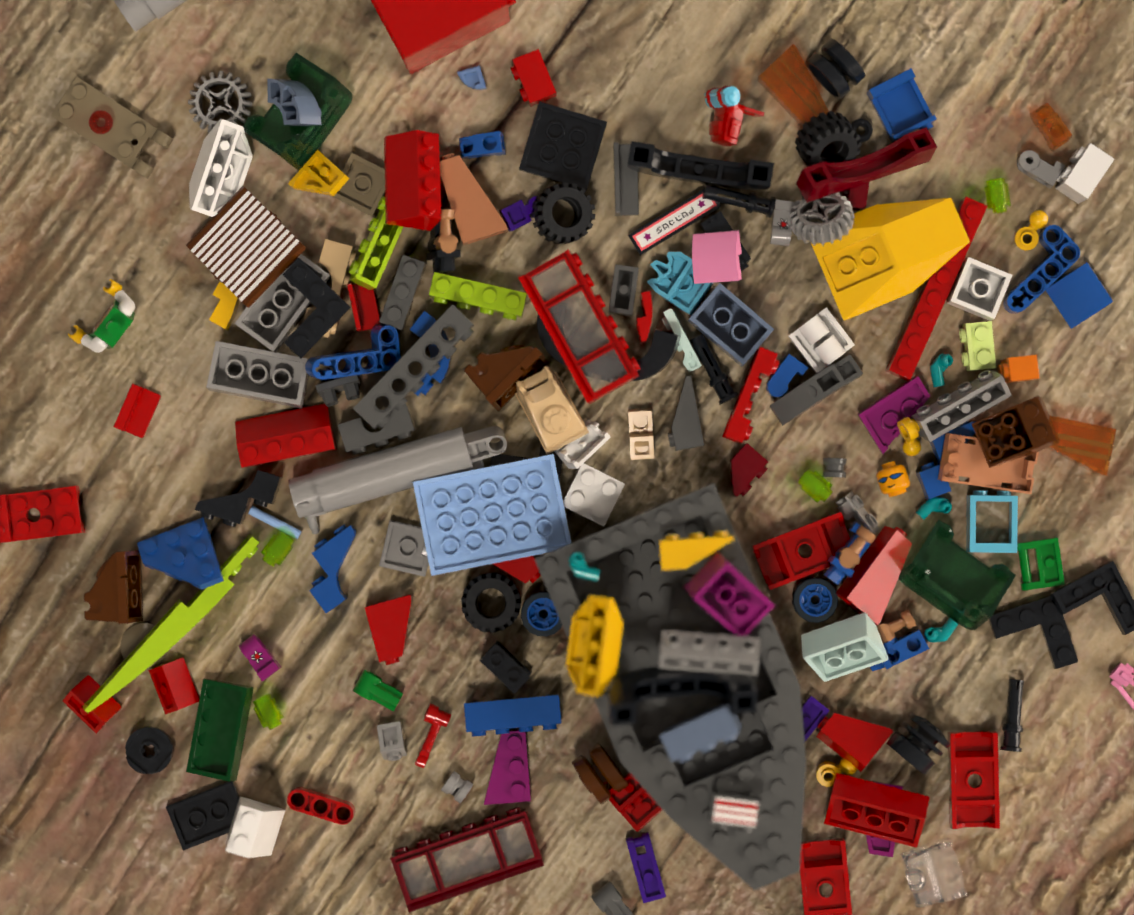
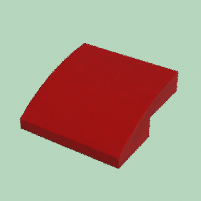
M651 291L640 294L644 317L636 318L635 321L640 344H645L651 327Z
M629 772L625 776L629 786L620 792L611 788V799L609 801L635 831L639 832L663 809Z

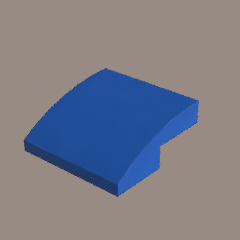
M1088 262L1046 289V292L1071 329L1113 302Z

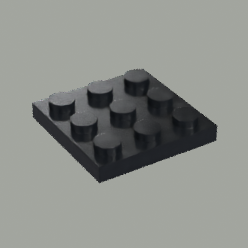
M539 101L519 171L559 183H568L569 185L573 183L577 185V188H583L587 191L607 122Z

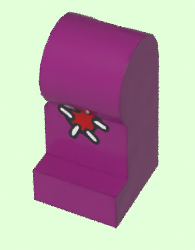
M255 634L238 645L261 681L266 680L282 668Z

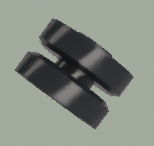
M829 39L821 47L823 55L814 53L805 63L816 80L832 96L841 100L850 91L849 84L857 85L866 75L860 64L846 48L836 40Z

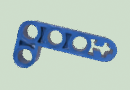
M1049 225L1039 233V242L1050 255L1004 298L1003 305L1009 313L1015 314L1025 310L1080 257L1078 245L1059 226ZM1049 230L1056 234V241L1054 243L1049 242L1046 238V233ZM1064 248H1069L1072 251L1073 256L1071 260L1063 257L1062 251ZM1047 264H1052L1055 267L1054 276L1046 274L1045 266ZM1030 280L1037 282V292H1031L1028 289V282ZM1022 294L1026 296L1018 302L1019 306H1012L1013 299L1020 297Z
M375 325L371 330L372 349L311 357L305 364L306 373L313 378L325 380L389 371L401 359L398 332L395 327L390 325ZM386 329L388 337L385 341H382L381 333ZM386 353H389L391 358L389 363L385 365L383 357ZM367 356L368 364L362 368L360 364L361 359ZM341 359H344L346 365L345 368L340 371L338 369V363ZM320 364L329 367V369L322 368L318 372L316 371V367H319Z

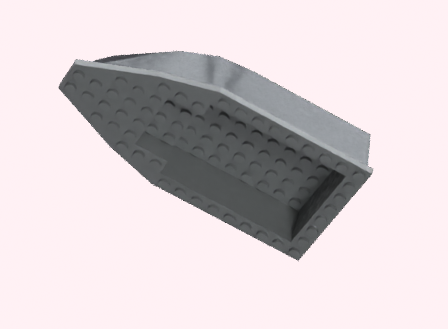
M713 483L534 560L568 640L572 616L587 601L590 595L614 599L623 622L617 673L601 697L593 696V699L619 760L672 821L753 890H757L800 871L806 773L800 684L769 612L747 634V636L760 638L757 676L747 675L753 681L758 691L756 712L737 714L743 727L735 740L725 744L723 740L719 741L714 749L705 753H701L699 750L695 752L693 758L685 762L679 763L678 760L671 762L660 734L664 729L726 702L717 696L709 694L641 701L636 704V724L611 726L608 717L609 690L617 678L633 670L659 667L662 630L735 636L695 601L684 587L717 552L725 557L758 588ZM728 531V536H734V540L687 569L661 570L659 541L664 540L665 535H679V539H689V534L703 533L705 538L713 537V532ZM580 552L584 556L588 567L600 570L597 582L575 576L569 565V557L573 553ZM712 791L760 797L762 805L758 830L752 829V833L737 831L738 827L728 826L727 830L713 828V824L708 822Z

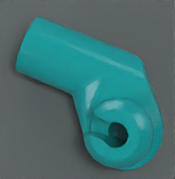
M942 353L938 355L930 365L933 387L945 385L943 372L948 366L953 364V357L950 354Z
M934 497L928 499L916 513L925 520L931 512L949 513L952 510V504L944 497Z
M575 552L569 557V565L575 576L598 581L600 570L588 567L584 556L580 552Z
M949 617L942 627L927 628L924 636L927 641L932 643L945 642L959 624Z

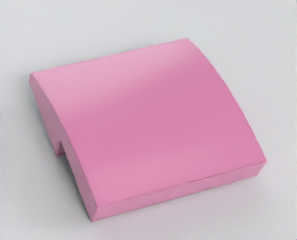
M739 230L693 234L692 267L694 284L739 281L742 279L739 255L742 254Z

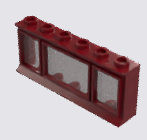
M520 807L506 811L507 815L500 818L497 815H492L484 819L485 823L475 825V822L469 823L461 827L462 831L453 833L452 830L439 834V839L433 841L430 838L416 842V847L410 849L407 846L395 849V854L391 855L390 860L400 884L408 913L544 866V860L526 808L520 810Z

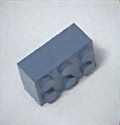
M721 283L718 284L688 320L689 323L741 367L774 330Z
M725 702L664 729L660 737L671 762L678 760L679 763L693 758L695 752L699 750L701 753H705L714 749L719 741L723 740L725 744L735 740L743 726L738 715L732 714L729 705Z

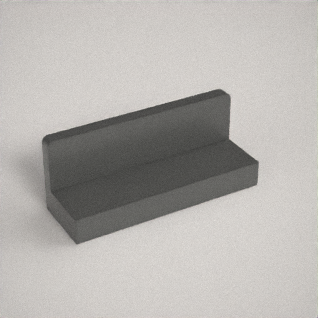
M618 142L613 144L615 216H639L638 172L628 168L631 144H619Z

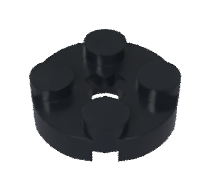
M147 726L136 730L128 738L125 746L126 759L131 768L138 773H158L171 762L174 745L165 731L157 727ZM152 744L155 747V755L145 756L146 750L143 748L144 745L150 746Z

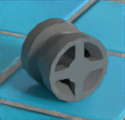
M823 458L825 470L822 477L846 478V472L844 471V465L847 463L846 458Z

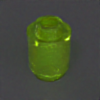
M1005 178L987 180L986 187H984L987 209L993 210V214L1007 212V207L1011 206L1008 183H1005Z
M810 468L797 481L801 486L800 489L817 503L820 500L825 502L833 492L830 489L832 484L816 470L813 472Z
M279 530L277 534H273L261 551L264 555L262 559L273 567L275 564L280 566L292 550V544L295 541Z
M270 693L253 701L255 706L253 709L263 728L268 726L269 730L282 724L281 719L284 718V715L275 698H272Z

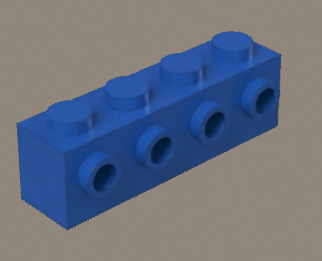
M559 695L464 703L466 732H472V737L485 736L486 731L495 730V734H508L511 728H519V732L533 731V726H543V730L557 729V724H561Z

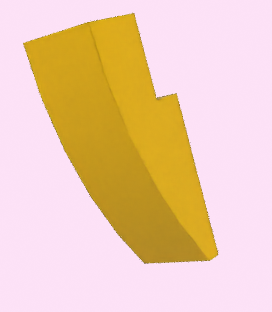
M219 281L212 295L219 298L220 301L209 320L229 331L240 300Z

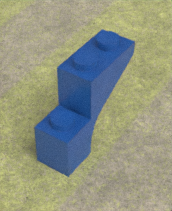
M968 420L947 433L972 437L975 434L972 423L976 421L969 422ZM945 434L930 442L938 465L930 462L920 466L922 471L916 473L926 499H931L951 491L949 482L938 480Z
M345 524L333 532L335 537L329 541L325 538L314 546L316 551L312 555L328 577L325 579L322 575L311 583L314 587L309 591L325 613L330 612L347 599L340 588L338 575L356 536V530L352 525L346 527Z

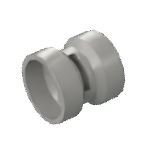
M453 771L441 791L453 795L454 800L461 803L472 788L473 783L469 780L464 781L459 773Z

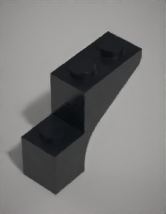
M257 470L252 484L243 492L199 501L195 510L200 511L201 517L213 520L214 516L223 519V524L236 527L237 524L244 523L251 498L254 499V504L267 507L268 503H275L283 477Z

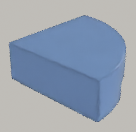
M480 65L457 72L460 80L469 88L475 90L486 89Z

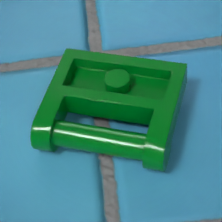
M1058 538L1017 543L1023 581L1021 583L1022 591L1065 585ZM1027 549H1034L1039 581L1032 582Z

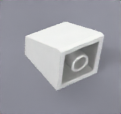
M240 796L227 835L226 852L247 858L271 856L285 809Z

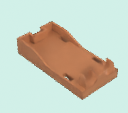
M946 433L938 480L1032 494L1034 483L1032 476L1034 464H1037L1039 451L989 468L977 437ZM965 439H972L974 444L965 443ZM959 476L968 477L965 481L958 480ZM1002 482L1010 483L1008 487H1001Z

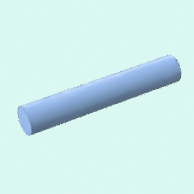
M254 506L251 507L248 513L297 540L302 533L299 529Z

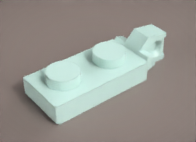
M672 308L664 311L665 317L662 318L666 329L668 331L673 330L674 334L681 335L677 350L678 352L683 350L685 353L684 366L689 372L696 370L702 364Z

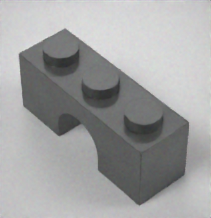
M402 255L379 321L381 324L390 325L397 330L404 331L417 288L420 286L427 266L425 262Z
M407 403L399 411L394 409L389 414L391 417L390 421L378 432H369L365 428L362 418L339 424L338 428L346 452L352 451L353 455L367 451L366 447L375 444L376 448L389 444L388 439L397 437L398 441L411 437V432L416 430Z

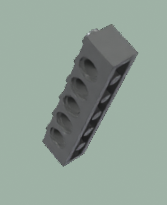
M452 304L353 409L374 429L378 426L383 428L391 419L389 414L394 409L399 411L408 402L405 399L411 391L415 394L424 385L422 380L428 374L433 376L441 367L438 363L444 357L449 359L456 352L457 348L455 345L460 340L465 342L473 334L474 331L471 328L474 324ZM448 327L455 330V337L449 341L444 340L442 337L443 330ZM429 345H436L439 349L438 355L434 358L426 356L425 351ZM413 362H419L422 365V371L418 375H412L409 372V366ZM397 379L404 380L406 384L404 391L400 393L393 390V383ZM382 396L387 397L389 406L384 410H379L376 406L377 399Z

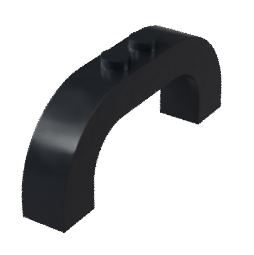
M631 141L628 168L640 173L668 179L736 189L765 190L771 187L774 163L751 159L749 162H730L671 153L659 150L653 144Z
M557 304L550 308L549 311L578 361L592 352L579 349L567 340L563 329L567 307ZM537 315V329L543 346L555 360L567 366L541 318ZM655 330L649 351L644 357L637 360L641 368L638 370L640 376L632 381L650 378L666 368L677 352L681 335ZM602 355L581 367L585 376L592 377V373L601 375V380L611 383L615 379L628 374L620 359Z
M659 667L641 668L625 673L613 682L609 690L608 717L611 726L636 724L637 703L647 699L709 694L723 699L729 705L732 714L756 712L758 691L753 681L747 675L661 669Z

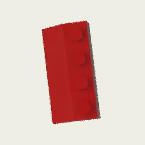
M413 130L386 136L384 138L386 224L431 231L441 220L439 134Z
M325 404L235 422L236 444L241 468L337 450L329 407Z
M836 773L824 824L917 848L925 823L930 796Z

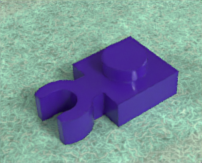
M537 196L529 198L526 205H524L522 200H519L499 210L509 232L532 221L530 214L534 212L532 206L533 202L537 200Z

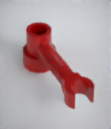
M432 703L429 704L423 721L432 725L415 761V765L424 768L441 726L447 727L451 718V714L440 710L439 706Z

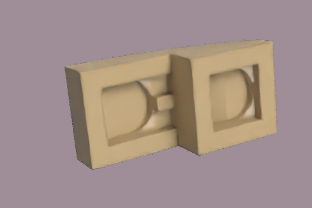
M652 408L628 409L631 460L654 459Z

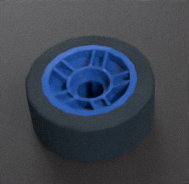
M811 577L801 581L796 586L792 594V604L795 612L801 618L809 622L819 623L827 620L834 614L838 606V596L835 594L836 589L830 582L822 578ZM812 596H818V604L811 603Z
M540 591L534 593L525 600L521 608V619L523 625L530 633L536 636L547 637L561 629L562 623L548 592ZM542 609L548 612V616L545 619L539 617V611Z

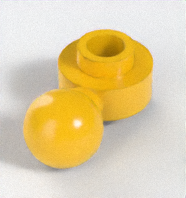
M1036 210L1032 212L1029 217L1030 225L1028 227H1021L1015 232L1014 243L1019 249L1031 250L1038 244L1039 236L1036 231L1045 227L1048 223V216L1044 211ZM1026 234L1031 236L1029 243L1023 242V236Z
M905 417L897 422L899 432L905 439L902 448L906 455L916 456L921 451V443L916 439L919 436L920 428L914 419L911 420L909 417Z
M843 758L838 765L825 761L816 768V778L822 786L831 787L834 784L836 773L852 775L857 769L851 762ZM832 773V777L829 779L825 778L824 775Z

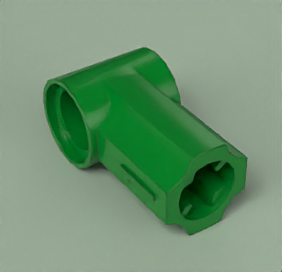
M363 670L353 688L356 694L367 700H374L391 711L395 710L404 694L384 683L380 677L367 670Z

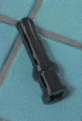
M705 184L702 199L745 208L747 213L757 212L766 214L768 218H771L776 200L775 197L766 198L758 196L755 192L744 194ZM717 194H722V195H726V196H730V197H735L736 199L734 200V199H730V198L718 196ZM757 203L764 204L766 206L757 205Z
M701 334L691 339L690 343H692L711 379L709 385L714 388L720 399L718 401L721 405L737 397L738 393L734 392L728 381V374L726 375V373L722 372L704 335Z
M1009 679L1006 724L1002 726L1004 740L1000 750L1022 752L1020 735L1023 732V728L1020 725L1024 680Z

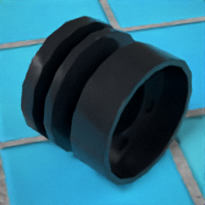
M911 712L908 717L916 723L915 726L912 728L904 721L902 725L909 733L904 736L899 732H895L886 744L922 774L926 775L935 764L928 754L932 751L942 756L943 753L935 747L939 742L945 748H948L951 744L931 722Z

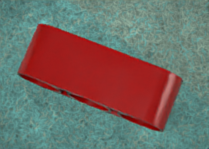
M304 787L294 788L287 796V804L291 809L340 825L348 824L355 816L356 810L351 802ZM301 793L305 798V802L301 805L296 804L293 801V794ZM317 800L325 801L328 806L327 810L324 812L318 811L315 807V802ZM340 807L348 808L350 817L346 819L341 818L338 815V809Z

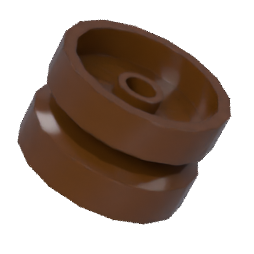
M598 742L589 749V755L595 764L592 765L583 755L573 760L572 764L587 790L602 805L611 799V791L606 785L607 782L617 792L622 791L629 784L614 761Z

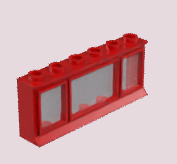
M568 249L527 274L518 277L586 402L591 404L639 377L638 370L641 368L634 356L632 358L629 357L626 351L629 346L624 337H618L614 329L618 326L613 317L605 314L603 308L606 305L600 294L595 296L591 288L594 286L588 273L584 275L580 269L583 263L576 252L572 254Z

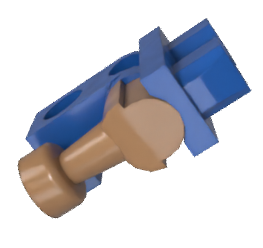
M854 522L849 529L854 534L847 544L836 551L835 557L831 555L828 559L831 565L824 575L836 584H839L845 575L852 576L855 571L851 568L855 564L858 565L860 557L876 538L873 533L857 522Z
M908 609L900 613L901 618L887 624L879 623V625H876L887 652L888 661L870 666L871 671L882 668L887 670L929 649L919 629H915L897 639L895 633L906 626L907 629H911L917 626Z

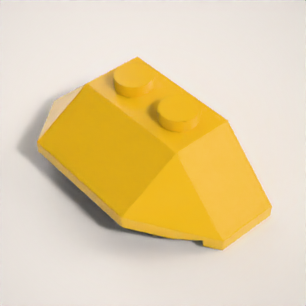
M590 595L587 601L572 616L566 668L576 686V692L579 694L601 697L617 673L623 622L612 598Z

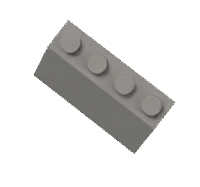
M302 254L295 259L296 261L300 258L326 284L331 279L327 272ZM281 274L249 308H245L235 324L267 348L277 353L304 316L306 308H309L312 303Z
M216 341L206 388L213 392L303 409L308 382L305 364L308 358L300 359L297 356Z

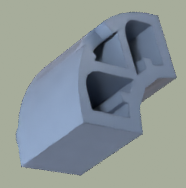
M267 79L268 103L275 104L279 108L283 116L284 125H321V109L308 87L295 80Z

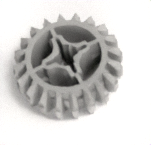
M219 71L218 78H216L215 74L210 72V80L202 76L201 80L204 82L202 85L198 82L194 83L198 91H190V95L196 98L188 100L189 105L195 106L189 109L190 114H197L194 116L193 121L195 123L201 121L199 127L202 130L208 126L209 133L218 122L212 119L214 117L217 118L221 113L232 116L226 121L237 124L240 120L241 123L246 124L247 121L242 116L243 114L246 116L251 115V112L245 109V107H252L253 103L245 100L252 97L250 92H244L248 88L246 84L239 86L241 83L240 77H236L233 80V74L229 72L226 78H224V72ZM217 85L228 86L227 89L224 88L220 93H214L209 90ZM235 90L239 97L237 111L230 105V100ZM204 95L211 102L206 116L202 110ZM212 97L216 98L217 100L219 99L221 101L225 98L226 100H224V103L229 110H227L224 106H218L215 103L216 101Z
M839 192L807 203L802 196V200L796 201L795 206L791 207L789 220L791 230L797 236V239L803 240L805 244L811 242L815 246L817 243L824 245L826 242H830L833 244L835 239L842 240V236L848 235L849 230L853 229L855 217L851 202L847 200L846 196H840Z

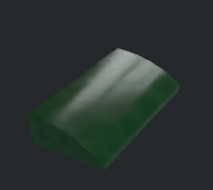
M203 679L186 772L229 782L237 781L254 687Z

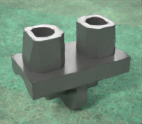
M357 375L325 379V383L315 385L319 396L322 397L327 407L339 403L336 393L345 391L348 401L360 398L359 386H361V382Z

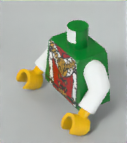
M109 279L111 282L110 288L108 289L104 286L103 290L114 296L115 301L89 335L77 325L73 326L76 329L73 335L68 333V336L74 342L82 344L97 353L102 352L105 348H113L131 325L135 316L133 312L135 310V303L122 290V285L112 279Z

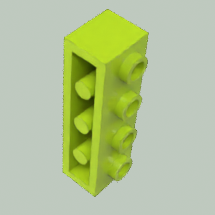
M382 196L378 203L377 209H379L377 217H373L369 223L368 230L370 233L367 239H363L358 248V251L361 252L357 261L354 260L348 272L351 274L350 281L368 290L377 288L403 229L402 226L386 224L385 196Z
M437 272L433 274L429 296L434 298L433 302L447 305L449 301L457 303L456 307L461 309L480 308L479 312L487 315H493L494 312L502 313V318L516 321L517 317H523L527 293Z

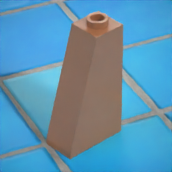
M454 153L440 157V175L451 209L454 210V218L463 246L508 232L506 223L460 155L454 156Z

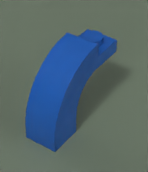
M424 311L410 330L421 338L436 320ZM443 330V339L449 341L445 331ZM429 345L430 358H434L438 355L439 349L436 345ZM444 357L438 363L441 367L433 376L428 374L422 380L424 385L415 393L417 396L420 397L421 394L427 395L434 385L431 383L433 379L442 384L448 373L451 357L449 359Z

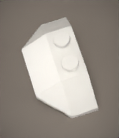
M220 119L205 137L189 183L191 210L214 217L243 186L253 155L242 126Z

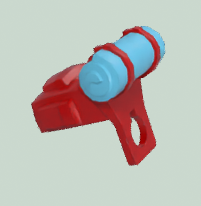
M734 86L712 88L704 94L707 106L714 109V120L710 122L709 135L711 136L710 141L721 146L737 144L743 114L752 117L764 116V112L738 104L740 92Z

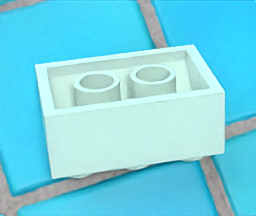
M866 613L855 615L801 635L803 659L824 682L888 661V655L878 629Z

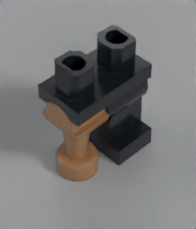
M441 209V220L430 231V240L427 246L430 253L426 254L427 261H433V273L455 271V259L461 257V251L455 250L457 243H459L455 235H452L453 209Z

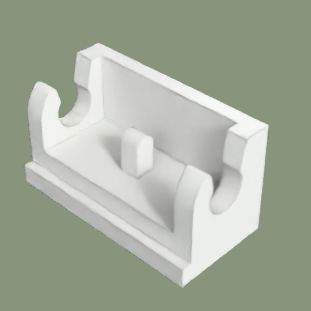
M586 420L584 423L589 431L588 434L554 451L569 469H578L611 438L607 432H602L598 428L599 423Z

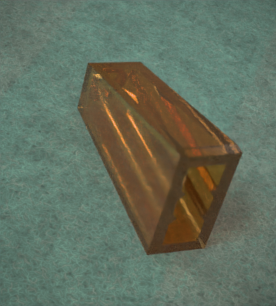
M794 44L758 76V82L802 129V125L805 122L808 123L811 117H817L822 112L828 113V109Z
M1050 416L1060 443L1048 447V449L1097 475L1107 476L1116 429Z

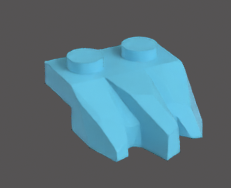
M668 252L667 258L669 262L667 264L658 260L650 264L659 277L657 279L651 278L647 283L665 300L692 316L713 283L694 284L692 259L682 252Z

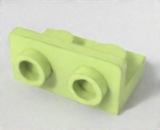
M992 321L962 324V329H959L960 343H964L965 352L961 353L962 365L966 366L967 371L995 369L996 360Z

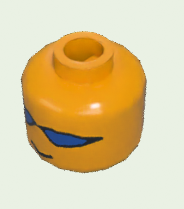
M895 461L881 465L882 470L876 474L881 492L886 495L888 494L889 498L906 493V488L910 486L906 467L901 464L896 465Z

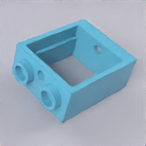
M973 491V495H967L966 552L1017 553L1018 496H1011V491H997V496L987 495L988 491ZM976 501L1009 502V543H976Z

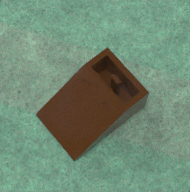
M1039 396L972 423L989 468L1060 443L1044 401Z

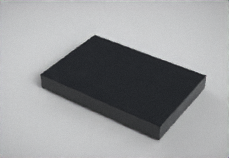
M228 781L166 806L183 851L229 832L239 801V794L234 781Z

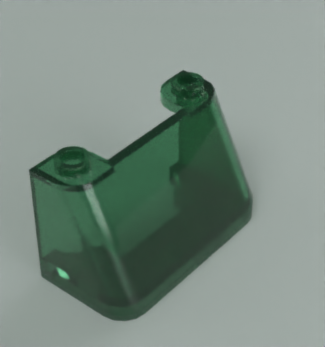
M295 53L286 65V74L291 80L301 82L312 92L321 109V125H284L283 116L279 108L273 104L264 117L260 114L250 116L243 128L245 133L295 169L300 170L323 144L350 106L353 96L335 77L303 56Z
M938 520L902 568L899 580L962 627L976 630L992 617L1016 575L1003 564H994L991 567H987L952 542L954 532L951 526Z

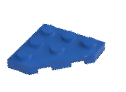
M203 517L137 543L145 567L159 570L172 578L191 583L199 589H204L224 581L207 523Z

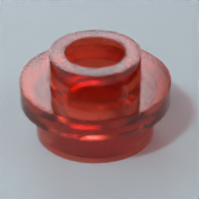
M95 111L89 118V126L97 134H106L112 129L113 119L106 111ZM99 119H105L103 127L97 125Z

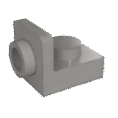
M401 722L377 725L380 752L383 759L396 761L406 756L407 752L404 746Z

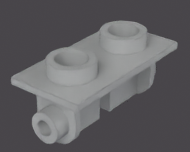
M852 491L836 502L838 505L837 509L842 513L846 521L854 516L856 519L854 522L862 525L871 533L875 534L879 530L876 518L872 514L867 513L863 507L862 499L858 495H854Z

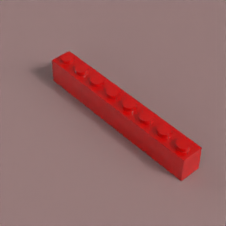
M967 196L961 200L957 212L970 242L925 281L885 372L906 381L911 380L988 207L987 205Z

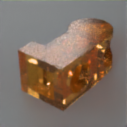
M1048 103L1043 104L1030 113L1034 125L1047 141V146L1051 152L1070 141L1072 137L1071 132Z

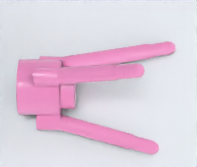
M1120 662L1109 675L1113 679L1111 684L1118 689L1134 710V701L1121 686L1127 687L1131 684L1134 687V675L1131 674H1134V668L1128 663L1124 665Z

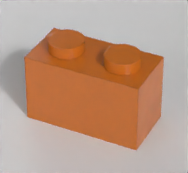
M1037 355L1006 358L1000 360L1001 365H998V373L1003 376L1006 383L1031 381L1040 378Z

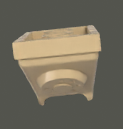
M544 366L542 371L523 381L518 380L516 382L517 392L515 395L547 455L589 433L557 372H553L548 366Z

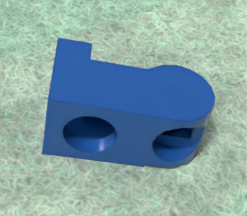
M501 131L475 134L459 139L461 158L506 155L504 135Z
M788 354L777 368L775 374L769 379L766 385L767 393L774 398L785 395L788 390V384L797 373L802 376L808 367Z

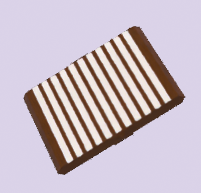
M242 186L217 212L218 214L212 217L186 246L211 271L215 279L223 283L249 308L295 261L306 247L281 223L276 214L268 210Z

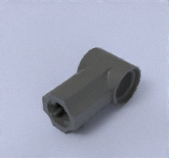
M610 881L591 895L598 908L607 915H634L622 901V896Z

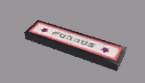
M702 190L632 232L628 237L641 256L717 210L721 205L716 201L702 199Z

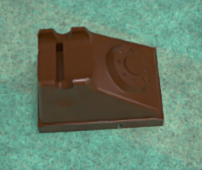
M514 345L504 347L496 353H479L476 356L478 364L476 366L469 364L464 369V372L484 394L485 399L499 412L515 396L517 392L516 382L518 380L523 381L538 373L548 363V360L536 347Z
M139 550L118 551L113 553L103 563L97 572L96 582L90 591L84 594V602L90 604V609L84 611V618L86 620L118 622V624L143 621Z

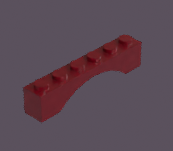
M926 127L908 133L890 145L861 158L839 163L821 162L803 168L796 184L807 203L930 162L937 149V145Z

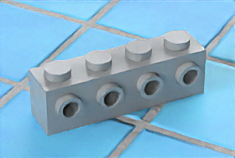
M986 370L980 373L978 378L972 382H965L957 387L958 390L951 394L941 395L937 398V402L930 406L925 405L917 409V413L912 415L911 418L918 423L920 436L931 442L1012 396L1003 376L993 370Z
M662 630L659 668L757 676L760 638L747 635L730 636L727 634L717 635L702 632Z

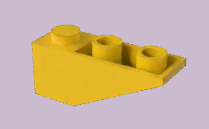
M728 531L713 532V537L705 538L703 533L689 534V539H679V535H665L664 540L659 541L661 570L687 569L734 540V536H728Z

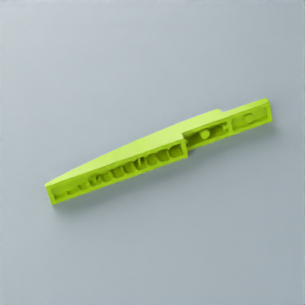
M249 534L220 566L224 581L200 589L187 604L178 599L83 705L84 711L89 713L116 694L181 640L235 585L228 577L230 575L235 576L242 568L241 563L246 557L251 558L256 553L259 542Z

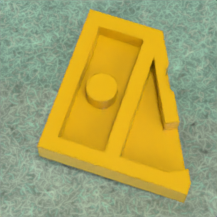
M317 150L288 184L295 190L335 196L350 178Z

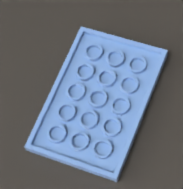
M554 454L413 482L431 576L549 553L571 544Z

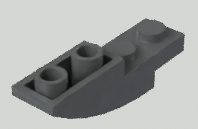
M850 354L770 405V408L783 426L861 377L863 372Z

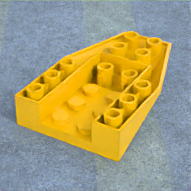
M952 198L873 205L854 213L853 229L849 230L848 235H843L842 240L835 239L833 244L826 242L824 245L821 243H817L815 246L811 243L843 321L914 292L964 248L970 240Z

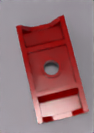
M762 347L756 350L722 435L723 438L738 444L743 443L744 440H749L753 427L750 426L751 420L744 418L743 415L749 414L753 401L750 400L752 392L756 393L762 382V379L758 377L767 378L770 374H775L780 360L776 359L777 353Z
M79 486L0 495V543L85 533L80 516ZM33 508L38 509L40 512V519L36 522H32L28 517L29 511Z
M837 512L784 534L751 545L766 586L768 590H772L829 568L831 563L828 562V559L831 555L835 557L836 551L844 547L850 540L842 513ZM803 544H808L812 550L811 555L807 558H802L798 553L799 547Z
M995 731L947 732L948 742L951 744L948 747L950 764V828H1000L998 733ZM972 774H978L981 778V782L977 787H971L968 784V778Z
M844 838L801 842L799 872L803 915H852ZM824 883L832 886V892L828 896H822L819 893V887Z

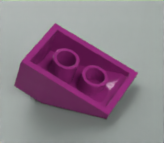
M719 552L684 586L695 601L735 636H746L775 606Z

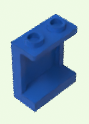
M912 68L869 89L867 92L892 143L908 133L926 127L928 130L933 128L932 123L937 120L936 116L932 115L914 80L916 76Z

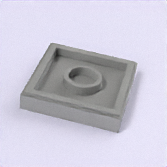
M390 520L379 566L426 577L429 562L427 556H422L424 546L422 527Z

